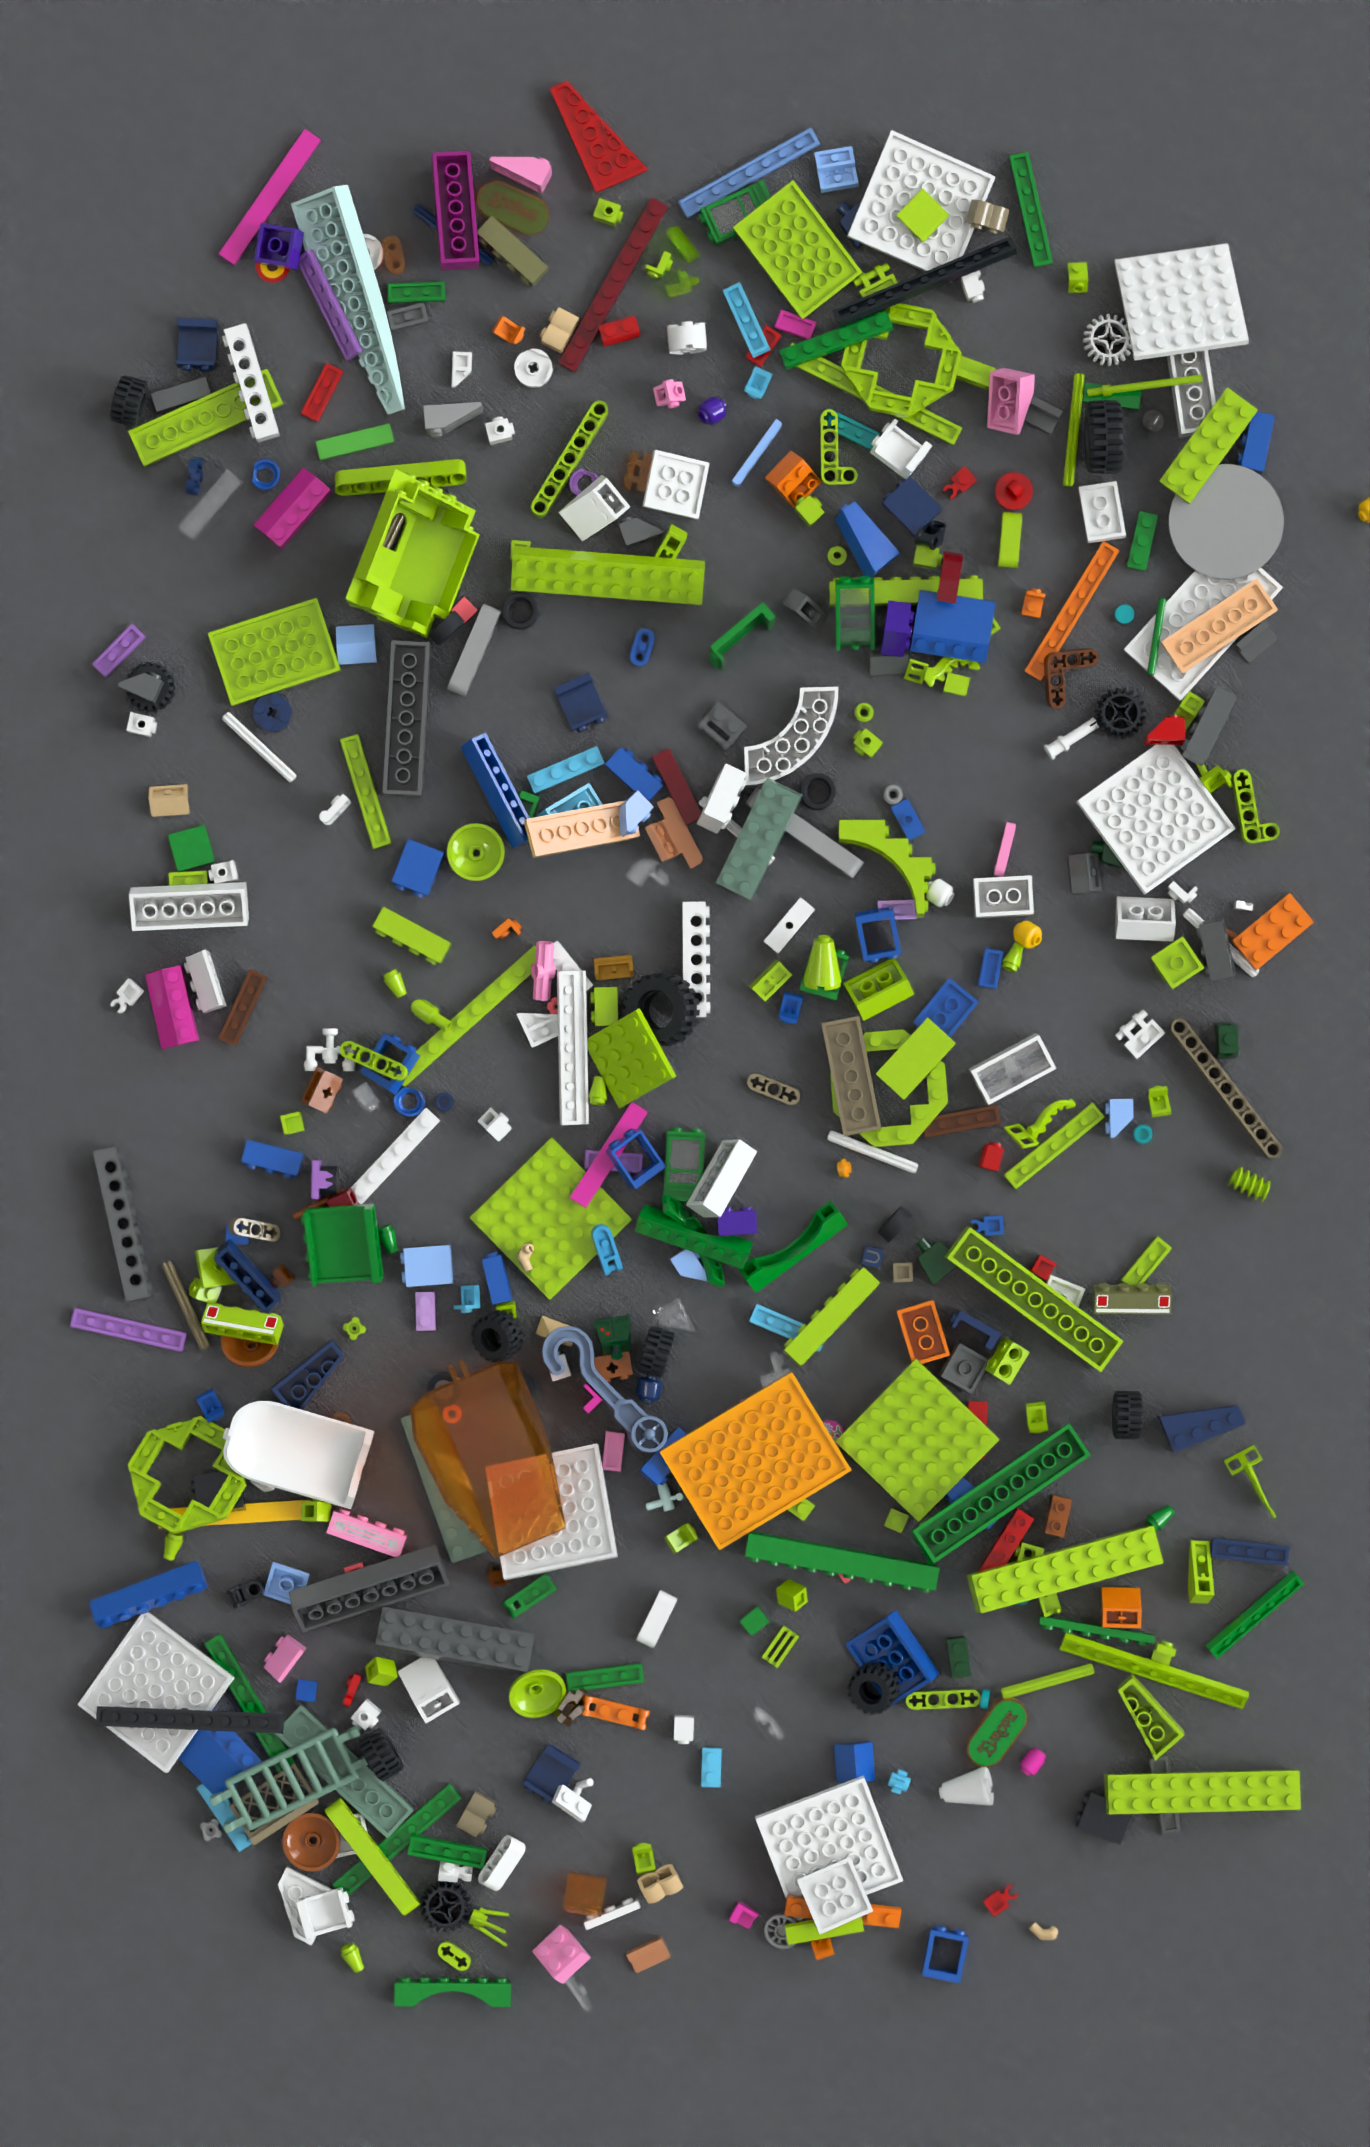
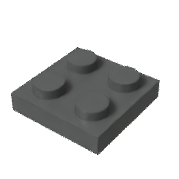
M957 1342L939 1376L972 1394L985 1372L984 1369L989 1359Z

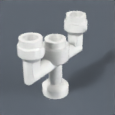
M322 1029V1034L326 1036V1048H323V1046H306L305 1071L316 1070L317 1061L315 1060V1054H322L324 1063H336L338 1054H341L340 1046L334 1048V1036L338 1034V1029ZM347 1047L346 1051L354 1054V1050ZM345 1058L342 1062L343 1071H355L356 1063Z

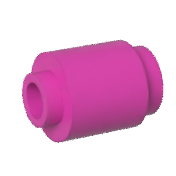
M1036 1747L1032 1750L1030 1749L1019 1763L1022 1766L1020 1770L1027 1776L1030 1774L1035 1775L1044 1764V1759L1047 1756Z

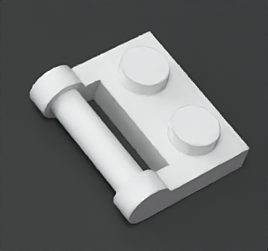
M344 794L341 797L337 795L332 800L330 809L320 813L319 818L325 825H331L351 804V801Z

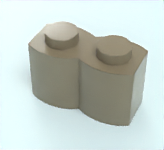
M971 199L966 222L971 224V228L982 230L983 227L987 229V233L997 235L998 232H1004L1009 209L981 200Z
M475 1791L456 1827L474 1837H477L478 1834L482 1835L487 1827V1824H485L487 1817L492 1818L497 1809L494 1807L496 1802Z

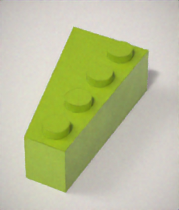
M1133 1674L1118 1685V1692L1156 1761L1184 1736V1730Z

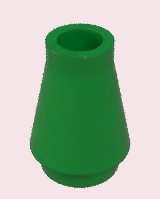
M391 1224L378 1228L379 1240L386 1249L387 1254L398 1251L395 1230Z
M1167 1505L1148 1515L1146 1522L1148 1525L1154 1526L1156 1532L1164 1527L1175 1512L1170 1505Z

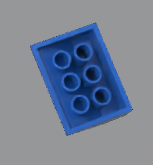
M920 590L910 651L986 663L996 602L957 596L956 603L954 604L937 601V592Z
M896 1609L845 1643L860 1667L865 1663L867 1665L869 1662L874 1664L881 1662L882 1666L886 1664L889 1670L893 1669L895 1671L893 1675H897L899 1678L897 1683H900V1688L898 1689L900 1692L892 1705L930 1683L939 1674V1671ZM871 1681V1683L881 1696L882 1690L877 1683Z
M198 1730L178 1758L212 1794L227 1789L224 1783L226 1779L261 1762V1759L235 1732Z

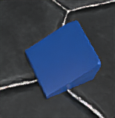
M298 1679L295 1700L315 1702L318 1681Z

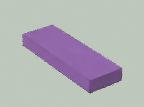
M131 624L92 665L107 678L146 637Z
M586 1150L584 1169H589L600 1151ZM622 1153L619 1160L627 1172L639 1173L642 1171L643 1154ZM615 1166L611 1169V1171H618Z

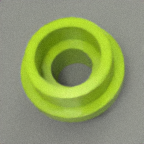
M835 546L829 550L828 560L831 564L839 566L846 561L847 554L842 547ZM834 553H840L841 557L839 559H835L833 556Z
M861 703L855 708L857 720L868 722L872 719L874 710L870 704ZM865 709L867 710L868 714L866 716H862L860 711Z

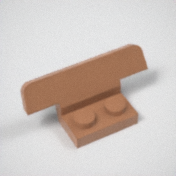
M665 798L656 802L665 819L650 824L645 829L661 861H667L683 854L690 869L701 864L703 860L702 855L672 798Z

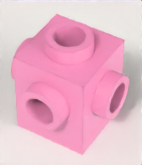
M673 379L663 381L661 385L653 388L657 407L668 406V409L676 408L679 406V403L686 400L682 382H674Z

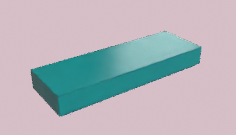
M836 412L838 416V435L871 451L873 448L871 443L877 435L880 436V433ZM827 413V416L824 417V420H827V427L823 426V428L835 430V426H831V420H834V416H831V413Z

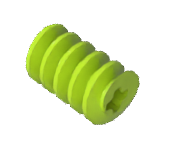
M1240 1166L1233 1172L1227 1187L1233 1183V1190L1241 1187V1194L1247 1190V1197L1255 1194L1254 1200L1256 1201L1261 1197L1262 1204L1270 1190L1271 1182L1267 1180L1263 1184V1177L1256 1180L1257 1174L1253 1173L1250 1176L1249 1170L1243 1173V1167Z

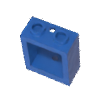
M893 906L855 913L864 961L873 963L879 961V958L887 957V959H893L902 954ZM890 918L895 948L867 953L862 923Z
M384 1033L373 1051L383 1055L390 1043L408 1054L401 1064L407 1068L409 1075L420 1058V1055L415 1053L416 1048L408 1043L404 1046L400 1043L402 1039L394 1034L388 1036ZM364 1066L360 1070L362 1074L395 1095L405 1079L403 1081L391 1079L389 1082ZM400 1069L397 1070L396 1074L401 1075L402 1071Z
M631 1128L623 1134L624 1137L622 1139L611 1142L605 1152L629 1188L637 1189L666 1166L642 1130ZM636 1138L652 1163L634 1177H631L615 1152Z
M497 1252L486 1254V1259H482L492 1305L513 1300L502 1255H498Z
M935 1925V1928L930 1927L921 1970L922 1976L960 1983L969 1936L965 1934V1931L954 1929V1932L940 1925ZM935 1936L962 1941L956 1972L929 1966Z

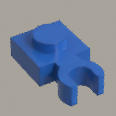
M1003 1215L983 1217V1222L978 1220L970 1221L971 1224L976 1223L978 1225L977 1233L984 1230L985 1236L1004 1234Z

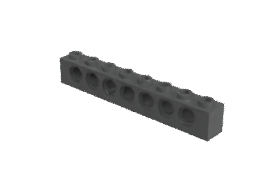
M114 1146L93 1151L126 1302L150 1297V1292H153L151 1281H147L146 1273H149L147 1262H143L142 1255L145 1254L142 1243L139 1244L138 1236H140V1229L138 1224L135 1225L133 1218L136 1217L134 1205L131 1206L129 1200L132 1198L130 1187H127L125 1182L128 1176L126 1168H122L121 1161H124L122 1150H118V1147ZM109 1162H114L116 1165V1170L112 1173L108 1172L106 1168ZM115 1180L120 1183V1189L116 1192L111 1189V1183ZM118 1199L124 1202L122 1210L115 1208V1202ZM122 1218L128 1220L129 1224L126 1229H122L119 1226V1221ZM126 1237H130L133 1241L132 1246L129 1248L123 1244V1240ZM131 1255L137 1259V1263L133 1267L127 1262L128 1257ZM135 1274L141 1277L139 1285L132 1283L131 1279Z

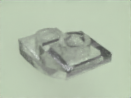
M759 1705L754 1706L755 1711L752 1713L757 1723L761 1722L762 1725L770 1723L771 1725L768 1726L772 1737L776 1736L778 1740L785 1737L777 1721L764 1708Z

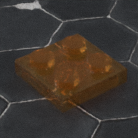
M568 1873L563 1911L601 1917L607 1878Z

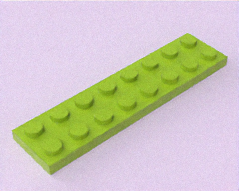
M268 369L261 371L271 407L275 409L283 405V402ZM247 380L245 386L248 388L253 387L255 380ZM240 383L229 385L129 430L128 433L143 466L146 467L248 421L244 409L247 408L245 401L241 402L238 392L242 390ZM258 397L253 398L251 405H259L261 399Z

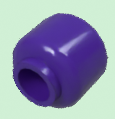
M712 396L699 405L697 413L704 424L714 425L726 416L725 409L727 406L722 399Z

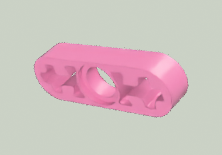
M1006 822L993 876H1004L1016 828L1014 823Z

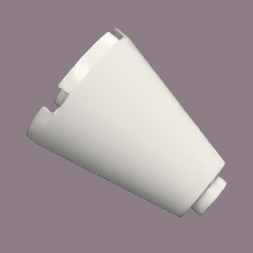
M981 1767L943 1782L942 1787H939L940 1798L950 1803L993 1805L994 1794L991 1793L993 1785L989 1769Z

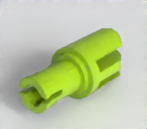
M418 999L412 1003L411 1011L425 1023H433L444 1032L448 1031L451 1027L452 1022L439 1014V1009L427 1000Z

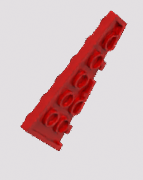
M568 81L550 88L596 194L648 171V168L639 161L637 156L628 149L616 133L596 114L594 109L585 102L583 97Z

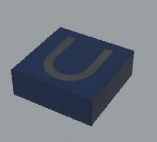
M865 1245L861 1264L880 1269L884 1250Z

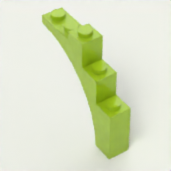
M839 820V843L854 844L868 848L893 864L910 888L915 904L916 918H924L925 912H928V900H925L924 893H928V882H924V880H931L932 874H935V863H932V857H909L912 856V844H908V838L885 839V837H889V826H885V820Z

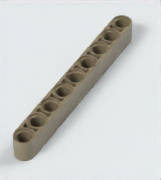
M1184 1019L1172 1021L1169 1030L1260 1151L1267 1158L1279 1157L1282 1152L1280 1143ZM1176 1022H1180L1184 1027L1181 1033L1174 1030ZM1189 1037L1195 1040L1193 1048L1186 1046V1039ZM1199 1053H1204L1207 1056L1205 1063H1200L1197 1060ZM1211 1068L1218 1070V1077L1216 1079L1209 1076ZM1223 1083L1230 1086L1228 1094H1224L1221 1091ZM1236 1098L1242 1102L1240 1109H1235L1232 1105L1233 1100ZM1246 1114L1253 1116V1123L1250 1125L1244 1121ZM1258 1129H1262L1265 1132V1137L1262 1140L1256 1137ZM1271 1144L1277 1148L1274 1155H1270L1267 1151L1268 1146Z

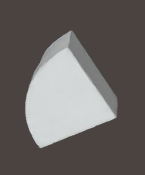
M1237 900L1234 902L1233 909L1253 911V904Z

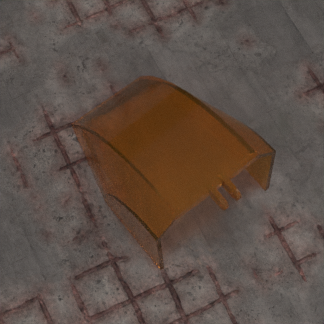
M461 1360L459 1361V1366L465 1375L464 1377L459 1378L453 1365L448 1366L454 1381L427 1392L410 1408L413 1440L445 1503L456 1512L457 1517L464 1521L468 1529L480 1539L481 1544L496 1559L566 1528L549 1441L517 1362H496L470 1374L465 1362Z

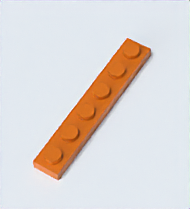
M787 1895L784 1910L785 1916L813 1919L804 1897ZM870 1904L873 1912L862 1916L864 1925L899 1928L902 1910L901 1907Z

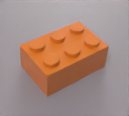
M934 1300L896 1310L911 1363L917 1359L921 1364L950 1356Z

